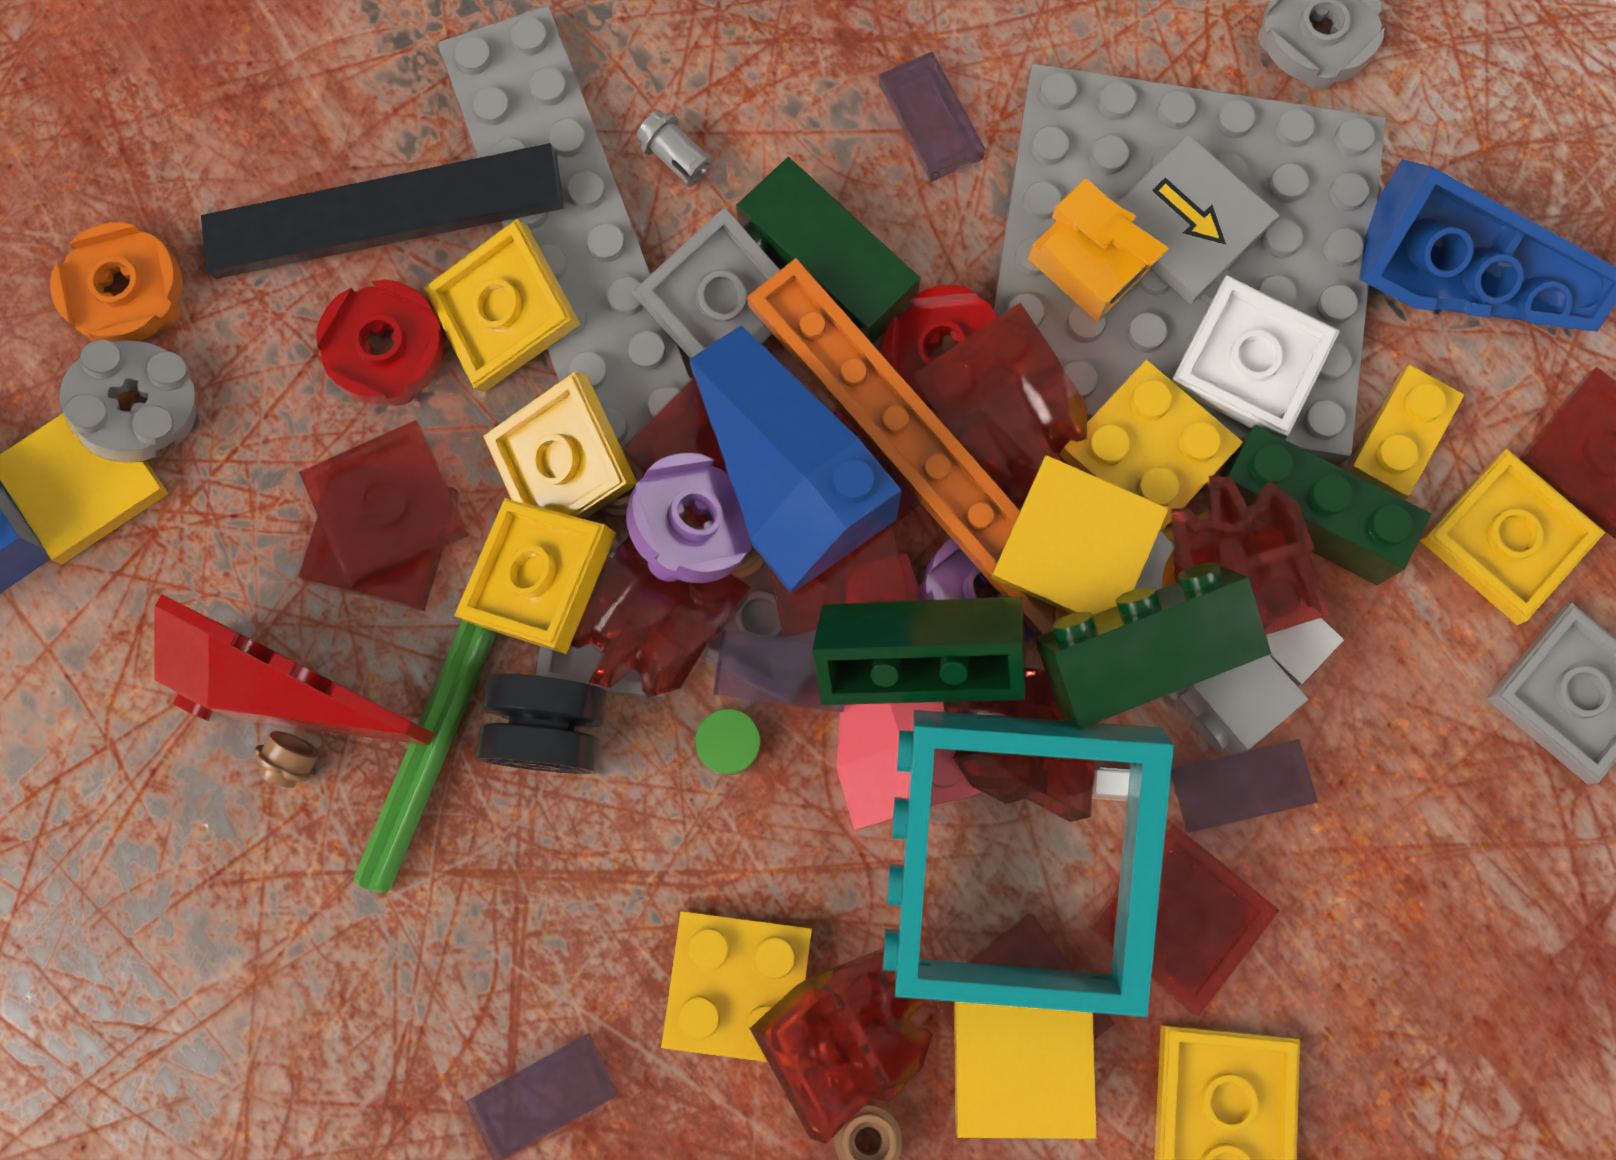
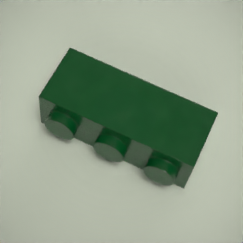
M789 156L736 204L738 223L772 262L781 270L796 258L872 344L885 333L887 326L895 315L899 319L905 310L913 305L909 300L918 294L921 278Z
M1254 425L1241 439L1243 443L1227 460L1208 497L1209 500L1375 585H1379L1405 570L1431 516V513L1257 425Z
M1204 563L1179 574L1180 581L1159 590H1156L1154 587L1131 590L1120 595L1115 600L1117 605L1094 615L1091 612L1073 613L1055 621L1052 624L1053 631L1034 639L1058 711L1076 727L1082 729L1270 655L1271 650L1249 577L1225 568L1218 563Z
M1023 597L822 604L812 648L820 705L1025 700L1026 642Z

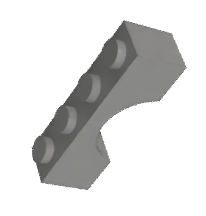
M1161 530L1156 537L1134 590L1144 587H1154L1156 590L1162 588L1165 565L1174 545ZM1270 655L1168 694L1174 700L1181 697L1198 718L1194 720V725L1208 744L1218 751H1222L1225 748L1231 756L1252 748L1308 700Z

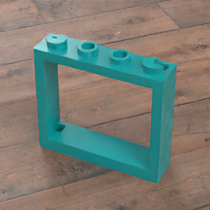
M914 710L912 731L899 730L896 771L909 772L908 798L894 797L892 839L905 840L903 864L890 863L887 905L900 906L898 930L885 929L883 971L895 972V997L1141 1017L1148 1016L1174 744L1162 727L1095 723L1079 729L1071 721ZM935 748L1131 763L1111 974L919 959Z

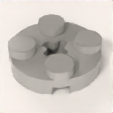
M1269 0L1258 34L1259 44L1267 51L1274 63L1288 75L1303 81L1311 89L1326 90L1335 82L1348 80L1361 72L1380 47L1385 27L1381 30L1382 24L1379 17L1383 11L1381 0ZM1311 17L1317 22L1322 21L1325 17L1330 19L1334 23L1330 30L1331 34H1322L1312 27L1309 18Z
M106 340L90 342L83 347L80 358L67 370L60 387V406L69 428L80 438L82 445L89 451L108 460L140 462L157 457L156 450L167 447L173 441L176 446L185 439L196 419L197 400L194 384L187 372L184 360L176 353L166 351L150 343L140 341H116L112 343ZM125 391H138L139 396L148 399L146 403H134L131 411H121L118 400L114 398Z

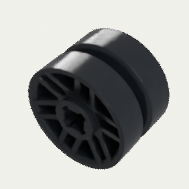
M522 674L488 675L482 710L486 713L509 719V723H486L480 726L475 760L528 770L568 774H596L601 740L593 735L574 731L575 727H597L603 724L607 690L587 683L552 677Z

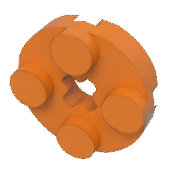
M108 222L90 227L79 233L69 243L74 249L66 256L63 265L56 261L50 278L51 297L55 308L67 322L92 342L97 340H106L112 343L116 341H142L154 335L158 330L173 326L180 316V305L178 302L182 295L183 279L178 261L160 240L152 234L141 231L135 225L125 222ZM122 272L130 280L129 285L122 293L115 296L112 293H104V287L113 284L114 274Z

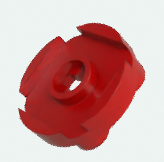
M384 279L371 281L374 286L364 287L356 292L351 287L337 295L330 302L319 320L316 341L317 347L321 351L323 367L329 378L343 392L354 399L371 404L405 405L412 401L416 393L427 386L437 373L444 356L445 331L427 300L418 291L406 284ZM387 329L392 330L391 339L394 342L393 347L388 352L372 355L374 349L367 342L368 338L372 334L382 336Z
M959 285L935 286L921 291L909 301L913 305L905 310L900 319L895 315L887 326L883 338L882 356L930 410H956L974 401H981L990 397L997 389L998 376L1003 371L1008 354V337L1005 325L991 305L981 299L976 292ZM951 335L954 343L958 345L956 352L944 361H941L935 355H931L932 348L942 345L943 336Z

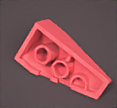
M907 553L846 570L845 603L919 601L917 595L919 586ZM958 702L840 705L837 773L854 831L893 821L894 797L908 798L909 772L896 771L899 730L912 731L914 710L962 713ZM934 749L930 810L972 799L986 792L974 751Z

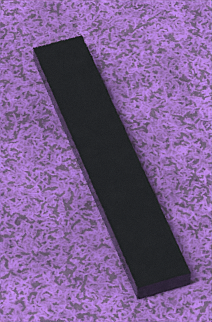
M551 143L203 214L201 215L206 272L218 279L564 209L557 153Z

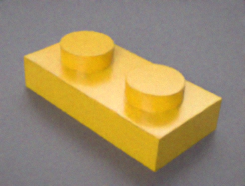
M1409 364L1397 377L1346 471L1406 500L1411 495L1464 394Z

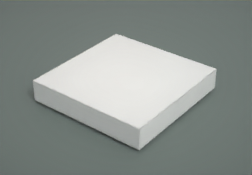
M1226 275L1171 381L1195 401L1250 428L1257 425L1286 439L1340 330Z

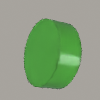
M722 709L711 713L701 722L696 732L695 746L697 754L704 765L717 774L728 776L744 772L753 765L760 751L761 741L757 726L749 716L738 710Z

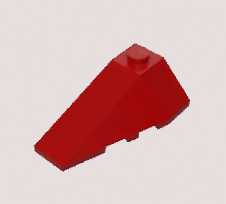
M161 594L154 606V680L178 692L172 704L190 714L209 721L213 712L216 711L241 721L429 745L435 733L163 594Z

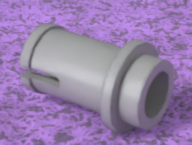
M657 110L644 120L637 131L636 136L642 142L641 150L647 155L654 153L683 180L687 187H692L706 175L710 169L709 166L714 162V158L700 148L677 126L678 118L674 114L665 115L661 110Z

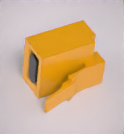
M1085 178L1055 207L1052 218L1056 222L1033 243L1028 260L1098 322L1150 271L1153 264L1169 250V247L1136 226L1133 222L1137 215L1121 208Z

